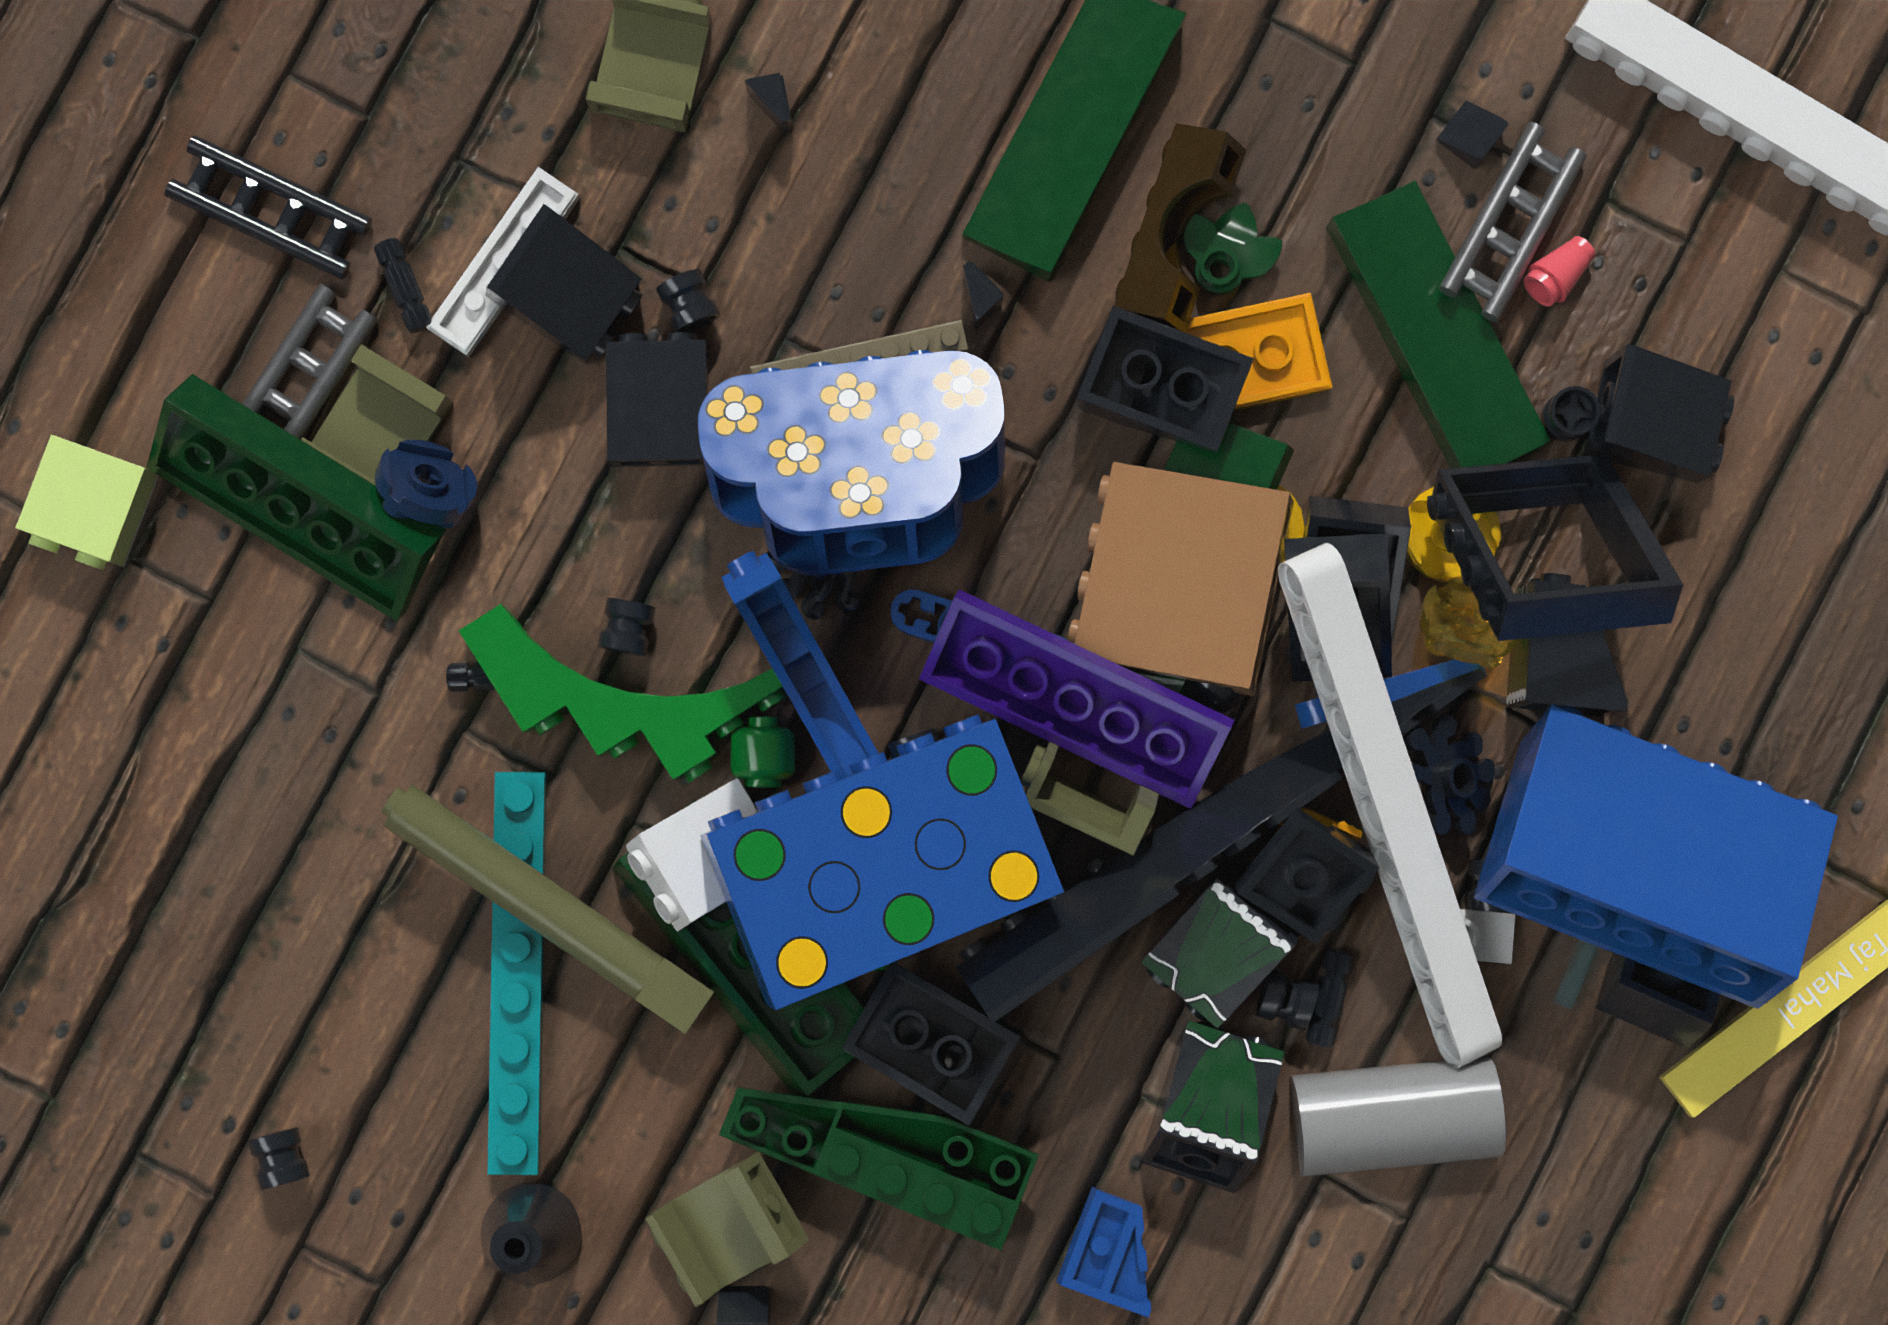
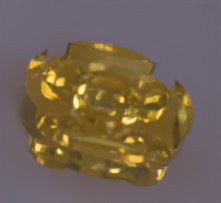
M1462 578L1449 579L1446 587L1436 590L1435 585L1427 592L1419 613V625L1425 635L1424 646L1429 652L1437 656L1447 655L1466 663L1479 664L1485 668H1494L1500 665L1503 657L1512 651L1517 639L1497 640L1488 621L1482 619L1478 601L1471 588L1465 586ZM1464 617L1473 618L1474 624L1464 621Z

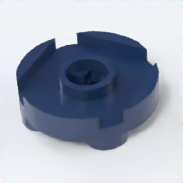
M405 440L399 442L397 449L389 452L388 448L383 452L375 471V484L378 492L384 498V510L392 517L398 519L409 517L423 523L454 528L460 524L462 517L469 511L476 496L477 480L475 474L467 464H465L462 470L458 464L451 461L454 453L441 445L423 440ZM419 478L427 480L428 484L422 482Z

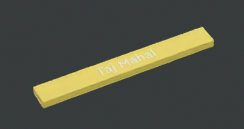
M1888 899L1803 964L1796 981L1759 1009L1749 1006L1659 1076L1689 1117L1695 1118L1888 968Z

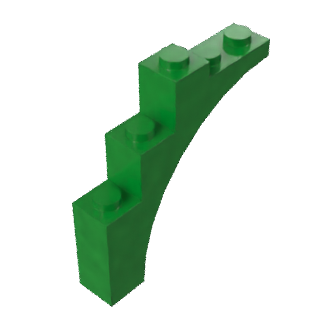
M502 604L458 630L523 733L529 734L536 730L538 735L541 736L565 721L561 713L568 709L597 756L603 757L610 753L615 760L639 745L635 736L643 732L673 780H678L684 776L687 782L690 783L713 768L709 759L718 753L709 741L708 736L716 733L718 738L722 739L745 724L741 715L756 706L763 713L787 697L773 668L738 685L705 694L658 696L626 692L592 681L556 660L528 635L510 610Z

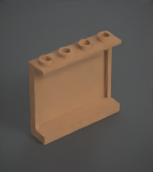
M1113 462L1110 476L1103 475L1100 482L1098 504L1104 505L1100 524L1093 523L1090 530L1088 552L1094 554L1090 572L1083 571L1080 577L1077 595L1078 600L1083 601L1080 620H1072L1067 641L1127 669L1229 687L1233 689L1234 693L1255 696L1279 578L1278 566L1282 563L1285 549L1284 539H1287L1294 505L1291 493Z

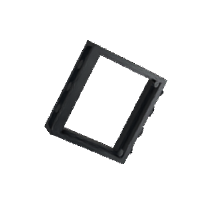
M1606 454L1438 469L1432 496H1427L1429 517L1437 522L1444 536L1446 550L1449 553H1453L1461 569L1463 583L1471 588L1478 601L1482 619L1488 621L1498 641L1672 623L1684 584ZM1583 504L1628 582L1624 584L1514 594L1472 514Z

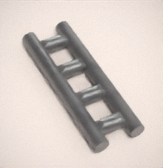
M1528 122L1439 286V290L1450 297H1456L1463 285L1487 299L1481 315L1491 322H1498L1587 157L1582 150L1570 147L1564 159L1542 147L1539 145V142L1545 133V129L1534 122ZM1529 162L1553 176L1542 200L1517 186ZM1506 203L1531 217L1520 241L1495 227ZM1484 244L1509 258L1498 282L1472 268Z
M321 283L242 403L258 414L266 406L286 418L289 422L284 430L300 440L351 363V359L356 351L363 344L378 321L377 318L363 309L360 310L354 321L332 309L329 305L335 298L336 293ZM318 323L342 337L327 363L302 348ZM291 364L316 379L300 404L276 390Z

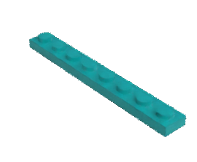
M495 772L493 840L545 875L547 773ZM492 902L487 1175L540 1174L544 937L494 902Z

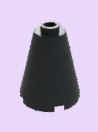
M537 1182L516 1185L498 1195L488 1207L481 1226L483 1251L492 1267L503 1277L516 1283L528 1285L548 1282L561 1275L578 1254L582 1238L580 1220L570 1198L553 1186Z

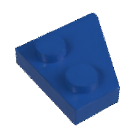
M1092 1187L1056 1282L1060 1286L1149 1318L1151 1301L1147 1297L1145 1271H1148L1146 1250L1143 1247L1142 1234L1144 1232L1142 1206Z

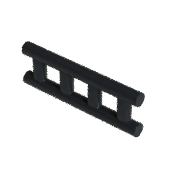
M194 135L187 145V153L199 158V161L187 185L175 179L170 180L165 190V197L341 280L346 277L351 262L339 257L338 254L349 231L352 230L365 236L371 227L372 218L203 138ZM218 168L244 179L231 206L205 194ZM262 188L288 200L276 226L249 215ZM306 209L332 221L320 247L294 236Z

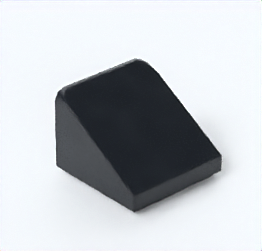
M780 73L746 79L745 85L749 96L784 134L791 133L793 126L783 75L780 76Z
M1466 100L1437 137L1436 141L1475 169L1510 123Z
M968 261L963 265V280L974 326L978 329L1002 306L1003 292L973 262L970 263Z
M725 1286L720 1289L716 1325L770 1324L769 1287Z

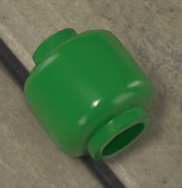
M749 717L748 727L738 728L732 733L731 772L734 777L743 780V788H783V780H788L794 775L795 735L788 728L778 727L779 718Z

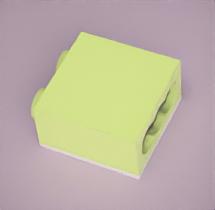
M51 434L15 528L31 534L28 544L57 554L60 545L77 550L75 560L103 571L107 562L124 567L159 475L144 467Z

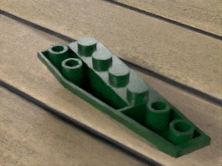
M743 1087L737 1088L719 1132V1135L998 1250H1002L1039 1156L1035 1152L942 1115Z

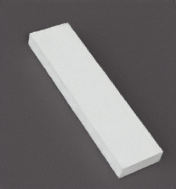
M538 167L426 328L469 358L503 310L502 307L485 296L487 285L543 204L566 219L579 201V194Z

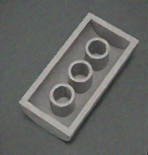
M1483 1056L1459 1069L1455 1067V1064L1442 1060L1290 1075L1300 1176L1502 1157L1506 1145L1505 1112L1500 1081L1493 1060L1489 1056Z

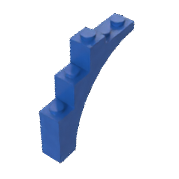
M754 551L748 552L727 565L730 573L721 577L725 584L724 586L769 661L830 771H836L839 780L853 775L849 765L879 753L772 560H770L767 553L757 557Z

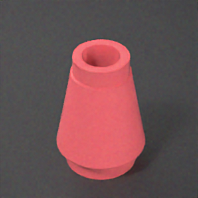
M1574 236L1570 241L1528 267V275L1523 280L1527 292L1535 301L1543 306L1551 307L1556 302H1564L1590 262L1595 258L1594 248L1584 238Z

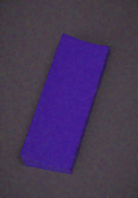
M960 589L952 601L919 677L921 681L1190 809L1234 722V719Z

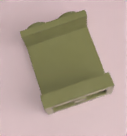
M612 0L614 9L597 82L590 80L586 96L591 112L686 133L712 23L709 7L704 6L702 0Z
M361 344L351 359V362L358 369L312 442L303 437L301 440L376 486L375 471L383 452L388 448L389 452L397 449L399 442L405 440L430 442L454 403L446 395Z
M1051 742L1048 743L1047 747L1037 744L1021 779L1022 786L1028 788L1026 797L1030 807L1134 855L1155 812L1159 794L1142 785H1138L1128 808L1124 809L1049 774L1048 771L1059 746Z
M759 1151L672 1199L645 1218L651 1228L654 1242L664 1251L676 1272L678 1284L690 1296L695 1307L704 1303L723 1287L770 1262L775 1265L790 1257L810 1240Z

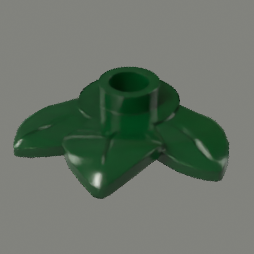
M1243 202L1229 209L1215 224L1209 219L1195 214L1186 226L1184 244L1188 253L1196 261V279L1199 285L1211 294H1228L1238 288L1243 279L1264 276L1273 268L1281 254V239L1268 236L1257 237L1256 220L1247 203ZM1216 265H1225L1228 267L1229 273L1226 277L1218 279L1212 276L1211 270Z

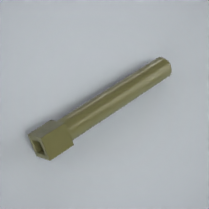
M412 784L407 792L397 787L380 812L388 817L383 824L386 829L682 1033L686 1034L714 993Z

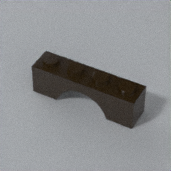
M1175 123L1171 138L1163 148L1162 165L1156 183L1150 189L1147 196V210L1140 231L1135 234L1132 240L1131 257L1125 275L1119 281L1116 288L1115 307L1186 333L1200 288L1186 276L1182 269L1179 257L1180 240L1186 225L1195 213L1210 202L1232 195L1246 149L1228 132Z

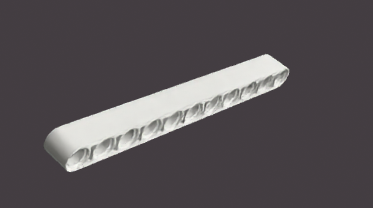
M1324 543L1280 563L1278 566L1279 581L1370 850L1380 867L1378 873L1435 1042L1445 1061L1455 1064V1067L1459 1069L1499 1048L1502 1045L1501 1031L1345 563L1333 545Z

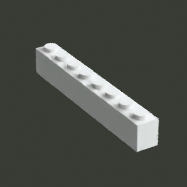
M1587 0L1564 38L1573 43V48L1578 54L1592 61L1600 59L1615 68L1616 75L1623 81L1634 86L1642 84L1658 94V100L1665 106L1676 111L1686 110L1699 118L1700 125L1707 131L1718 136L1728 135L1741 143L1743 151L1749 156L1760 161L1770 160L1785 169L1784 174L1791 181L1802 186L1812 185L1827 194L1826 199L1833 206L1849 212L1854 210L1869 219L1868 223L1875 231L1888 236L1887 142L1648 0Z

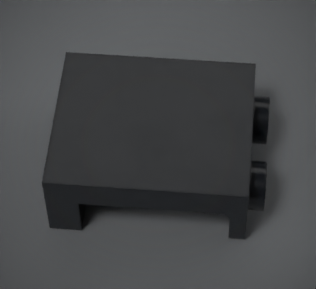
M677 332L668 334V341H648V335L627 333L618 335V342H606L607 461L612 467L704 466L699 442L698 414L701 404L708 394L707 358H709V347L706 340H697V334Z

